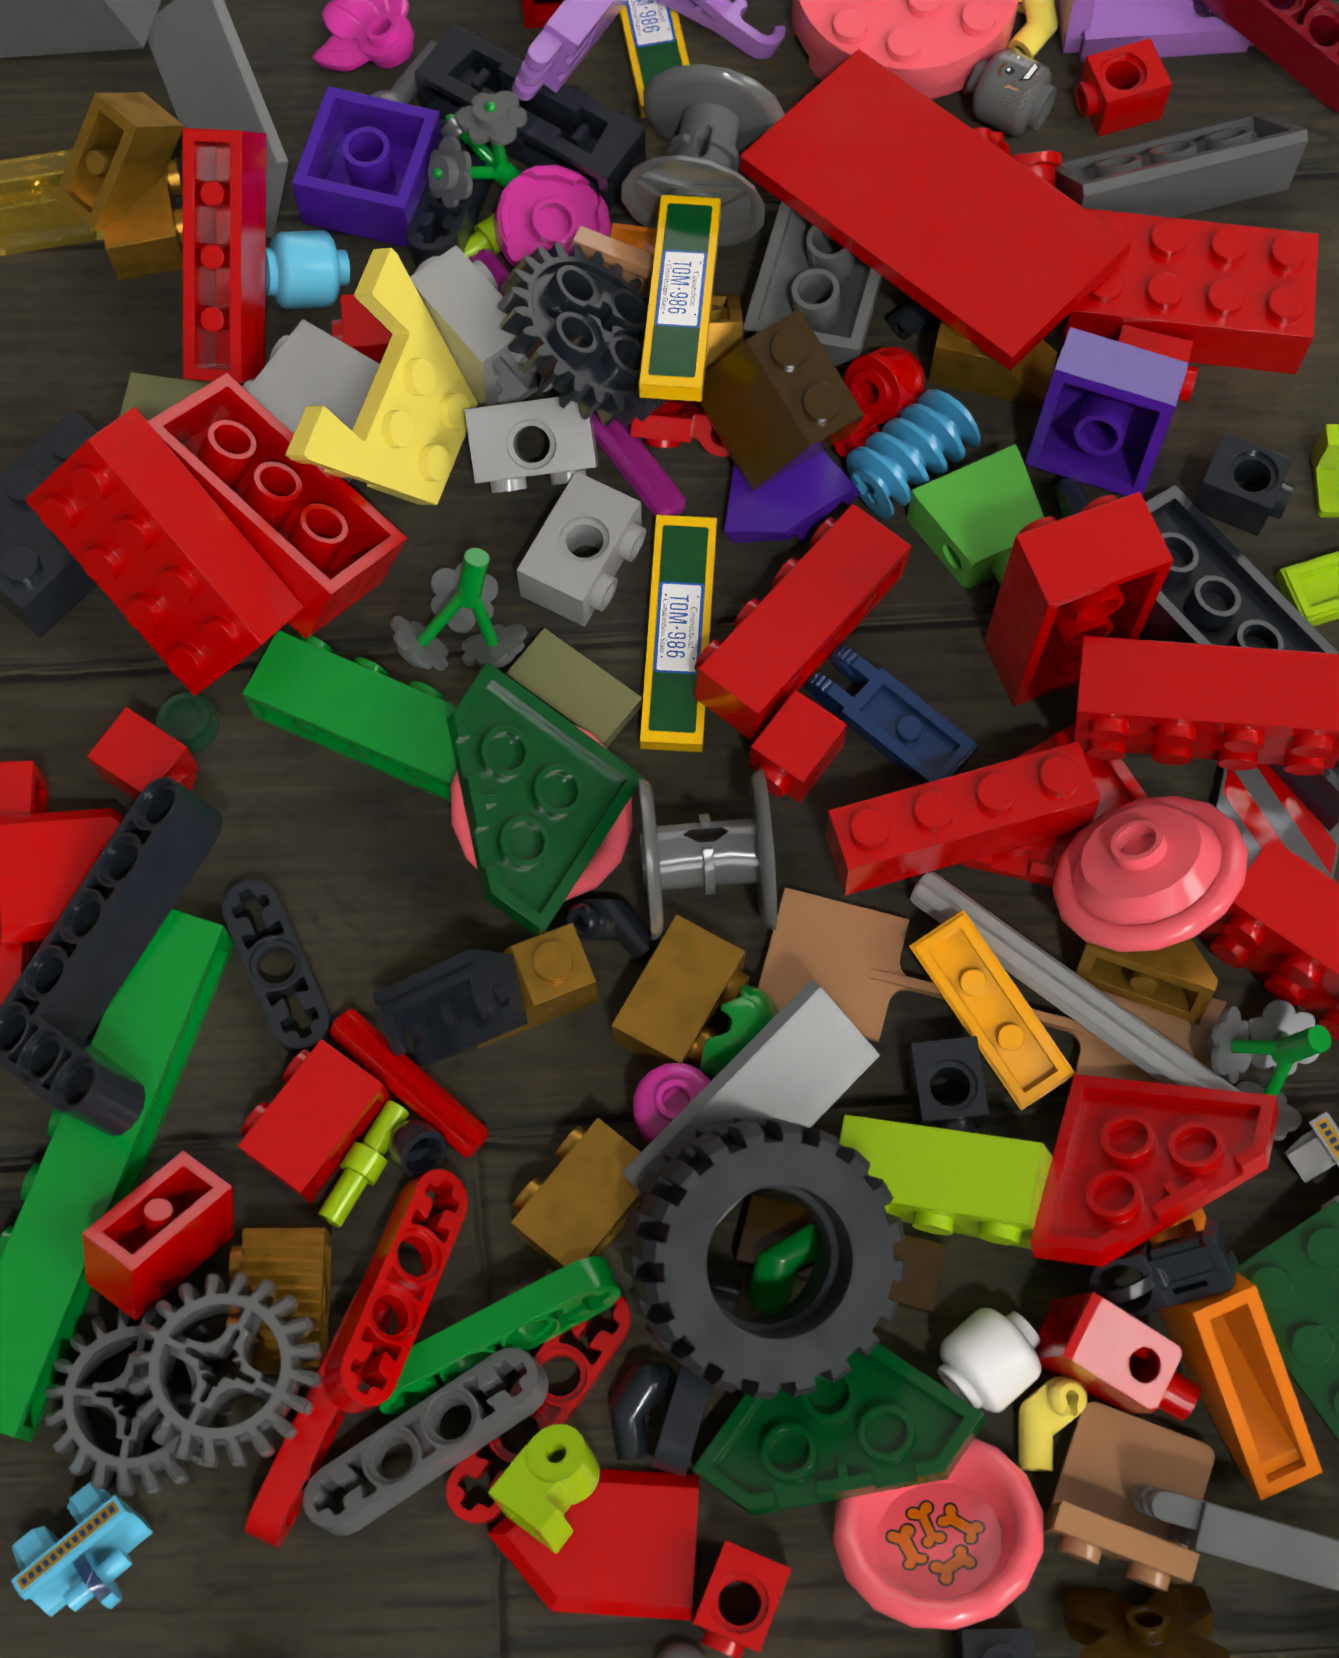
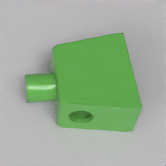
M1015 444L913 489L907 519L911 526L960 585L965 588H972L994 577L1001 587L1016 535L1026 525L1044 518L1020 451Z

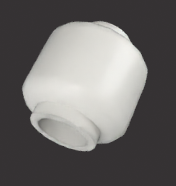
M980 1308L943 1340L939 1353L943 1364L937 1369V1372L951 1392L975 1408L979 1409L982 1407L991 1412H1001L1040 1376L1041 1363L1034 1349L1041 1343V1340L1033 1327L1017 1312L1012 1311L1005 1317L994 1309Z

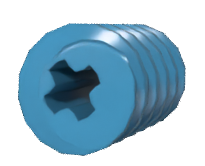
M928 389L918 398L917 404H909L902 410L900 418H892L883 426L882 432H875L865 440L864 447H856L847 455L846 465L849 477L861 492L859 496L871 511L880 518L888 520L895 514L889 497L898 504L907 505L910 502L912 493L908 484L913 488H918L929 483L930 478L927 471L938 477L948 471L945 457L956 463L965 457V448L962 442L973 448L980 445L981 436L978 426L971 413L958 400L938 389Z

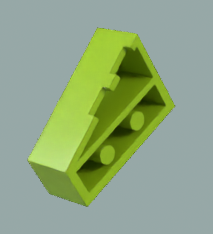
M852 1115L844 1116L839 1144L856 1149L870 1162V1168L867 1173L870 1176L884 1180L893 1196L892 1202L885 1206L887 1213L901 1217L903 1222L912 1223V1227L924 1232L938 1235L957 1233L1000 1245L1032 1250L1030 1240L1052 1161V1155L1043 1143Z

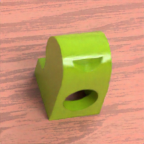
M553 1424L543 1428L531 1439L488 1493L506 1517L557 1554L574 1532L564 1518V1514L571 1505L584 1501L594 1492L599 1482L600 1467L596 1456L583 1436L575 1428L566 1424Z

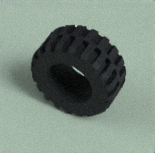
M756 1116L734 1117L732 1124L723 1125L713 1122L697 1129L696 1140L689 1144L677 1141L662 1154L668 1164L659 1174L648 1171L638 1189L647 1193L640 1210L629 1208L624 1229L633 1233L632 1248L622 1249L623 1271L633 1278L634 1286L627 1292L634 1311L645 1318L647 1321L645 1330L657 1345L673 1356V1359L712 1385L733 1393L738 1389L752 1398L774 1399L777 1390L780 1389L793 1397L814 1392L816 1387L814 1378L822 1376L834 1383L851 1372V1367L846 1358L854 1351L866 1357L880 1341L872 1333L873 1328L880 1317L891 1322L899 1304L898 1301L888 1296L892 1280L900 1282L905 1280L906 1259L895 1256L893 1250V1243L903 1241L905 1235L901 1217L886 1212L885 1206L893 1200L890 1190L883 1179L870 1176L867 1173L870 1168V1162L856 1149L840 1145L838 1137L820 1129L781 1119H764ZM761 1188L782 1189L798 1197L804 1203L812 1218L817 1246L814 1267L805 1287L788 1306L773 1315L761 1319H741L725 1311L716 1302L710 1290L707 1277V1252L710 1239L724 1213L739 1199Z

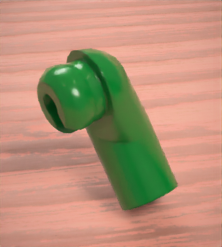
M813 1223L766 1247L757 1254L748 1284V1298L756 1310L764 1314H774L785 1308L789 1303L799 1269L813 1262L816 1258V1233Z

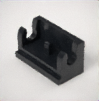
M467 949L373 993L375 1006H380L386 1039L391 1051L395 1056L408 1052V1041L404 1034V1028H406L412 1036L413 1050L419 1065L431 1066L528 1024L513 954Z

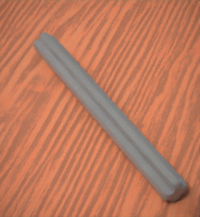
M926 873L913 888L910 897L912 903L941 924L964 909L1007 972L1163 1084L1241 1092L937 873Z

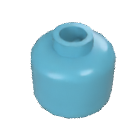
M326 231L280 232L273 236L269 248H266L265 294L274 295L278 305L284 309L332 306L337 300L340 286L349 285L350 264L347 251L337 250L333 238Z

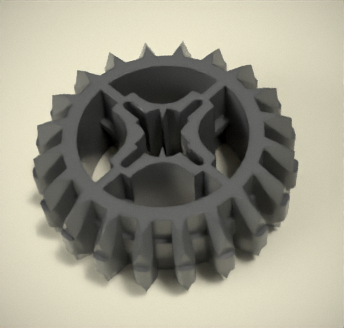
M241 1272L235 1273L228 1293H226L221 1277L216 1273H212L206 1276L204 1297H200L198 1291L191 1284L184 1283L179 1286V1295L184 1303V1306L179 1310L165 1300L157 1303L156 1310L158 1314L167 1320L161 1330L150 1324H142L139 1334L154 1344L151 1352L140 1350L132 1352L130 1363L149 1369L147 1376L131 1381L129 1383V1390L135 1395L146 1396L153 1394V1398L142 1404L136 1411L139 1420L146 1423L164 1416L155 1428L152 1438L156 1443L165 1445L173 1441L180 1434L175 1448V1456L177 1458L189 1461L202 1444L201 1459L203 1466L217 1468L222 1459L224 1447L227 1446L228 1457L232 1465L243 1467L247 1465L248 1460L247 1442L252 1441L257 1452L267 1458L275 1452L274 1444L268 1435L269 1431L275 1428L279 1434L289 1440L297 1435L296 1427L285 1419V1416L291 1408L303 1415H311L314 1405L297 1395L300 1386L308 1388L320 1387L322 1385V1376L310 1370H302V1364L316 1361L322 1357L323 1353L322 1348L318 1344L305 1343L298 1345V1341L308 1336L315 1326L308 1317L297 1318L287 1323L299 1305L294 1297L288 1294L272 1305L276 1294V1285L267 1279L260 1282L250 1296V1278ZM232 1313L242 1314L237 1324L229 1323L223 1335L213 1342L200 1343L189 1338L187 1339L197 1327L214 1317ZM263 1321L268 1324L274 1333L280 1350L281 1368L278 1382L260 1373L255 1362V1353L261 1341L256 1337V1334ZM235 1352H237L239 1356L233 1362L241 1366L240 1371L254 1379L255 1382L249 1384L238 1378L235 1380L223 1378L216 1387L214 1382L221 1377L212 1373L213 1368L199 1360V1356L204 1355L214 1361L218 1359L230 1361ZM176 1358L188 1363L196 1373L197 1385L191 1398L196 1405L190 1417L187 1416L179 1404L174 1389L173 1374ZM251 1395L268 1401L259 1412L244 1422L230 1427L209 1428L215 1415H223L229 1404L240 1396Z
M153 1305L142 1315L140 1325L138 1319L135 1321L121 1309L118 1310L116 1330H114L107 1319L101 1316L93 1319L92 1328L97 1337L94 1342L79 1334H75L70 1339L72 1348L80 1353L75 1363L65 1358H57L54 1361V1368L68 1375L65 1386L52 1384L48 1385L45 1389L47 1397L63 1401L62 1409L51 1411L45 1416L46 1425L53 1428L68 1427V1430L57 1437L53 1443L54 1450L57 1453L66 1454L78 1449L71 1459L68 1467L69 1470L75 1475L82 1476L94 1467L91 1476V1486L99 1490H106L117 1476L116 1486L118 1494L126 1497L134 1495L138 1488L140 1476L146 1492L151 1495L162 1493L164 1485L163 1470H166L168 1476L176 1484L183 1485L189 1480L188 1470L183 1460L175 1456V1448L180 1434L159 1450L143 1456L144 1446L152 1445L154 1430L164 1416L146 1423L139 1420L138 1416L134 1417L136 1410L112 1399V1397L129 1398L130 1395H135L130 1392L129 1383L136 1378L147 1376L149 1369L130 1363L131 1354H129L125 1371L119 1378L111 1382L96 1383L99 1374L105 1366L122 1352L133 1347H137L136 1351L151 1352L154 1343L139 1334V1329L142 1324H150L161 1330L163 1327V1317L158 1314L156 1305ZM200 1325L187 1339L207 1343L210 1332ZM204 1355L199 1356V1360L213 1369L223 1361L221 1359L214 1361ZM184 1362L190 1375L192 1394L181 1393L175 1390L182 1409L190 1417L196 1405L191 1398L195 1392L197 1379L192 1366ZM228 1372L214 1373L221 1377L214 1382L216 1387L223 1378L234 1380L233 1375ZM232 1402L226 1408L224 1416L234 1413L235 1405ZM90 1407H100L113 1412L117 1420L116 1438L122 1439L120 1457L110 1452L100 1442L92 1426ZM211 1424L209 1428H220V1427ZM199 1447L191 1460L203 1466L201 1459L202 1447Z

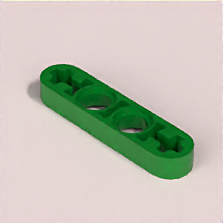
M591 1256L570 1263L412 1346L393 1393L388 1400L379 1405L381 1412L387 1415L404 1414L493 1353L504 1348H518L527 1352L610 1308L619 1299L621 1291L608 1260L602 1256Z

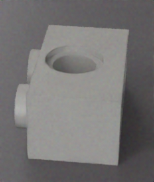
M559 397L464 409L475 483L490 481L491 493L526 489L527 476L549 473L551 485L566 484L570 482L576 471L587 476V468L599 466L592 414L586 420L582 419L578 403L571 401L564 409L559 406ZM529 426L543 429L550 440L549 452L539 462L526 460L518 451V437Z
M576 471L517 569L520 595L585 627L594 610L597 609L602 612L611 601L618 583V579L614 576L624 559L632 562L643 545L646 528L642 527L641 501ZM582 546H592L599 550L596 555L588 558H580L572 554L575 549Z

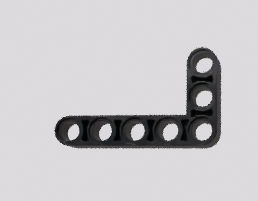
M168 777L155 779L140 793L0 1006V1065L56 1110L110 1136L122 1135L137 1122L144 1109L145 1089L138 1079L86 1040L215 844L221 832L223 822L221 812L215 806Z

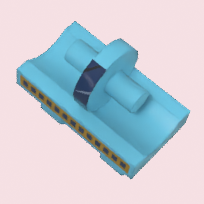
M89 1482L70 1498L67 1505L69 1512L78 1524L73 1530L58 1540L52 1531L42 1526L30 1530L12 1546V1551L20 1573L11 1580L20 1597L25 1600L28 1598L33 1600L51 1617L67 1604L76 1612L94 1596L109 1609L117 1605L123 1599V1596L114 1580L133 1565L132 1560L127 1554L153 1533L144 1517L116 1495L112 1496L104 1489L99 1490L92 1487L91 1482Z

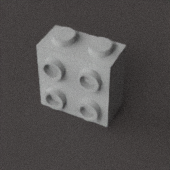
M457 245L441 256H433L425 260L410 278L478 402L477 407L521 402L537 391L536 372L523 373L521 370L528 360L526 355L510 352L508 346L517 336L500 328V324L508 315L498 308V303L502 300L503 296L497 291V283L489 269L480 260L472 263Z
M302 319L291 335H284L278 340L272 349L269 362L255 380H248L242 387L293 434L306 406H325L350 430H353L380 364ZM341 477L348 484L353 479L350 477Z

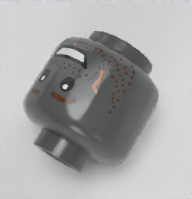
M1013 49L999 51L990 62L981 59L974 68L967 85V91L974 94L972 101L974 116L979 121L1014 137L1023 135L1029 129L1037 131L1046 120L1057 95V87L1051 85L1052 75L1050 69L1046 65Z

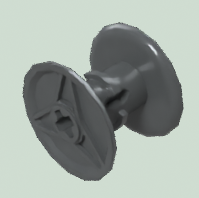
M694 64L674 66L655 75L643 91L644 113L655 131L670 142L667 156L654 157L632 168L621 184L623 204L632 217L643 226L658 228L661 195L721 198L718 247L733 246L753 238L764 225L765 204L754 185L736 171L739 169L740 155L785 115L776 96L755 79L729 68Z
M756 770L750 777V818L710 821L709 814H699V822L659 826H656L652 787L648 781L638 779L642 833H640L643 883L647 887L651 940L657 939L663 932L662 890L704 887L705 895L715 894V886L755 883L761 921L770 930H776V870L771 813L764 770ZM715 833L723 835L716 841L700 843L687 837L690 835Z

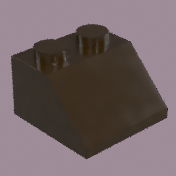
M800 309L745 340L704 375L702 402L697 401L752 493L855 433L864 416Z

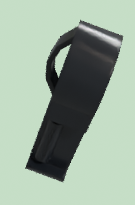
M1206 1219L1204 1229L1156 1244H1151L1148 1239L1103 1267L1093 1266L1089 1289L1090 1293L1094 1292L1134 1318H1140L1154 1310L1232 1289L1235 1283L1238 1261L1231 1249L1225 1251L1223 1249L1225 1234L1220 1224L1214 1219ZM1125 1265L1137 1269L1145 1276L1132 1284L1113 1289L1104 1280L1102 1271L1111 1266Z

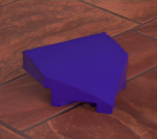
M824 451L753 493L734 463L724 532L732 543L790 540L795 535L804 545L811 539V529L841 502L848 506L861 492Z

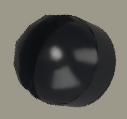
M420 1119L404 1121L396 1126L390 1135L389 1155L393 1163L409 1178L416 1179L433 1169H437L446 1156L447 1142L445 1138L431 1124Z

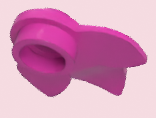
M330 1L324 7L322 17L329 32L333 35L313 55L315 63L321 67L336 71H351L368 61H372L380 68H392L402 64L410 57L413 51L414 31L409 20L406 18L409 10L408 1Z

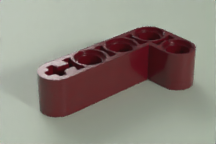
M1200 0L1322 102L1339 113V8L1330 0Z

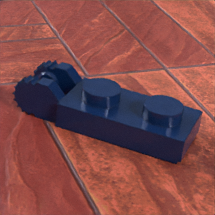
M845 645L840 646L832 654L831 661L843 676H846L857 687L862 688L854 698L830 678L820 674V672L815 673L806 682V688L813 698L822 703L832 714L839 715L840 720L846 723L850 729L920 785L957 775L977 752L978 745L973 739L884 668L876 669L863 657L857 655L855 651H852Z

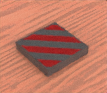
M1257 763V767L1252 770H1229L1222 768L1214 807L1237 824L1248 849L1247 869L1269 839L1273 838L1334 879L1339 854V825L1329 832L1267 764Z

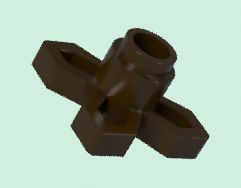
M1168 1586L1167 1592L1158 1590L1144 1605L1135 1606L1105 1587L1067 1588L1064 1591L1063 1617L1069 1639L1087 1646L1080 1650V1658H1230L1226 1647L1206 1640L1212 1636L1213 1610L1206 1591L1201 1586Z

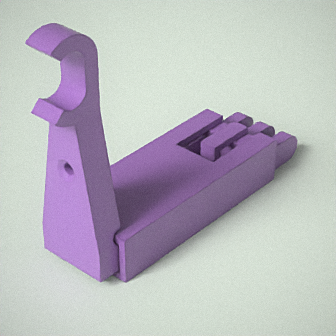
M564 0L546 23L541 33L530 45L525 55V60L522 62L518 75L512 85V92L518 96V99L523 101L531 100L543 84L557 93L628 0ZM656 0L715 31L746 54L757 59H767L773 56L785 36V26H775L770 35H763L744 22L742 16L748 7L746 0H736L734 3L730 0Z
M1057 0L1056 4L1063 53H1078L1079 63L1085 62L1086 56L1151 38L1159 57L1246 52L1248 46L1254 45L1200 0Z

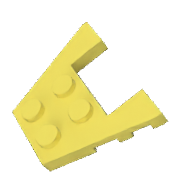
M392 248L373 249L353 296L392 333V337L353 430H350L325 406H306L285 455L292 461L325 468L324 472L362 481L367 483L369 488L418 505H438L467 433L464 409L477 408L478 402L398 254Z

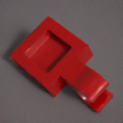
M667 399L646 420L640 421L636 417L631 422L630 437L645 438V443L650 446L674 448L679 446L681 442L691 443V439L696 438L710 454L720 457L730 456L720 438L714 434L713 426L702 408L697 407L698 402Z

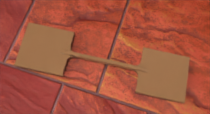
M785 887L777 915L776 930H773L758 987L772 997L779 1011L812 979L822 987L867 1040L879 1042L889 1001L896 993L907 990L945 1000L934 983L908 977L901 969L900 956L910 919ZM1102 991L1213 1071L1207 1055V1037L1216 1022H1220L1221 1013L1226 1007L1227 1001L1212 998L1200 1023L1196 1024ZM1032 1009L1043 1026L1066 1031L1077 1040L1079 1056L1075 1070L1076 1074L1161 1083L1075 1020Z

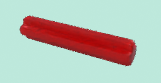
M355 1009L346 1010L335 1020L329 1029L333 1040L375 1078L382 1082L385 1087L424 1122L431 1124L445 1138L446 1142L463 1157L469 1158L483 1146L489 1136L486 1126L405 1054L395 1056L387 1043L386 1037Z

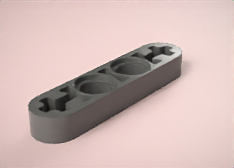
M504 1348L493 1353L315 1473L304 1490L303 1505L306 1515L312 1523L334 1535H350L359 1531L532 1415L542 1406L548 1394L549 1381L546 1371L531 1355L521 1349ZM515 1369L522 1375V1378L519 1380L522 1391L517 1396L512 1397L505 1391L508 1387V1381L505 1376ZM480 1390L490 1397L486 1401L495 1409L491 1415H489L488 1409L475 1397V1394ZM456 1405L469 1406L472 1417L468 1430L461 1437L454 1440L443 1439L440 1432V1423L444 1413ZM408 1443L413 1452L412 1464L409 1470L403 1476L396 1479H386L382 1471V1462L386 1452L397 1444ZM361 1469L364 1470V1474L369 1481L377 1487L374 1493L362 1486L367 1483V1480L359 1474ZM339 1486L349 1492L343 1498L346 1509L341 1514H337L329 1509L335 1502L332 1492Z

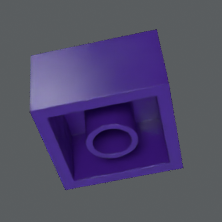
M327 86L292 181L302 223L410 248L407 239V229L429 180L428 166L431 152L439 149L440 143L444 138L439 133L442 129L440 112Z
M1070 327L1049 385L1025 465L1124 496L1141 492L1143 496L1175 411L1189 363Z

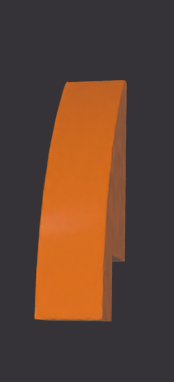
M1203 1208L1150 1238L1151 1244L1203 1230L1206 1221ZM1236 1272L1235 1283L1230 1290L1158 1309L1172 1342L1179 1345L1183 1350L1181 1360L1191 1380L1201 1386L1200 1398L1252 1492L1260 1501L1323 1472L1260 1295L1254 1283Z

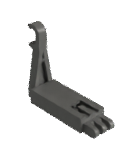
M1139 1484L1131 1492V1504L1137 1511L1171 1523L1167 1537L1170 1540L1189 1546L1197 1551L1339 1591V1539L1149 1484Z

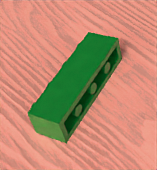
M279 630L275 633L242 693L253 717L451 802L450 788L456 775L457 767L446 718L455 705L444 701L441 693L427 684L411 681L408 686L388 677V673L381 666L368 659L355 657L352 662L333 654L332 649L326 643L314 636L306 639L301 634L296 638Z

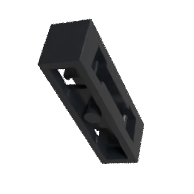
M453 24L414 72L420 107L439 111L440 118L445 121L448 114L455 115L461 109L456 106L457 104L461 103L466 107L471 106L472 99L477 94H496L501 91L512 92V85L525 59L520 60L499 49L488 37L482 34H472ZM543 84L531 100L523 101L519 99V108L526 111L527 122L522 127L517 128L515 140L505 145L506 155L529 168L545 165H558L566 168L564 165L567 162L593 177V182L587 179L590 182L588 186L595 191L597 196L599 194L602 196L609 212L622 195L621 184L633 167L646 161L645 128L640 126L631 115L622 111L615 112L593 100L588 93L575 85L567 86L563 84L559 91L555 93Z

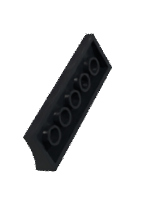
M1176 485L1145 502L1174 561L1138 640L1339 654ZM1339 760L1334 769H1324L1322 774L1313 776L1290 774L1284 771V765L1267 764L1329 832L1339 825Z

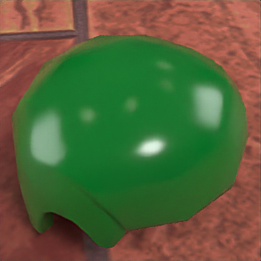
M740 985L739 997L722 1004L721 1011L731 1019L728 1021L730 1030L725 1034L709 1037L704 1044L700 1068L711 1080L778 1014L779 1009L772 997L760 987Z

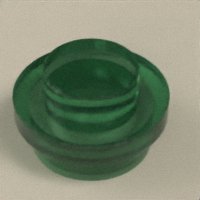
M179 693L171 696L163 703L156 717V727L187 746L191 754L207 748L215 740L220 726L219 716L214 705L204 696L199 694L194 696L192 693Z

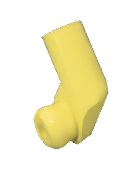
M1019 0L1022 3L1019 4L1017 9L1026 15L1027 22L1009 42V49H1013L1030 58L1036 55L1058 28L1059 22L1055 0Z
M1065 1376L1054 1377L1045 1382L1020 1405L1018 1467L1021 1470L1035 1472L1053 1471V1436L1078 1417L1087 1405V1392L1077 1380Z

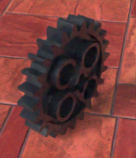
M554 243L548 252L539 246L530 257L525 255L509 274L510 277L502 285L501 290L506 295L498 303V308L508 315L500 324V328L517 336L508 346L509 351L525 354L528 359L521 368L523 373L538 372L543 377L539 390L543 393L552 388L556 389L559 392V406L563 409L571 401L578 403L581 418L584 420L595 410L605 426H608L616 417L624 426H628L636 417L640 421L646 420L667 399L640 398L639 382L649 297L643 298L638 292L642 281L637 278L627 282L622 278L623 268L618 263L611 270L605 267L602 254L599 251H596L589 260L586 259L583 250L577 244L568 253L559 243Z

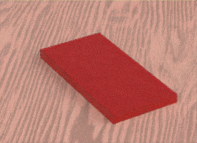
M860 49L856 50L740 155V171L1010 371L1129 255L1130 240Z

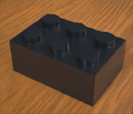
M73 409L0 474V603L40 639L98 586L25 501L81 445L98 433L94 427Z

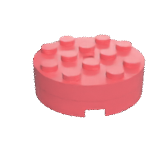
M792 0L791 26L794 38H799L800 43L809 56V68L821 81L828 77L856 50L860 49L929 99L946 96L961 89L965 97L970 94L967 91V85L978 62L981 59L990 62L999 51L1008 49L1019 0Z

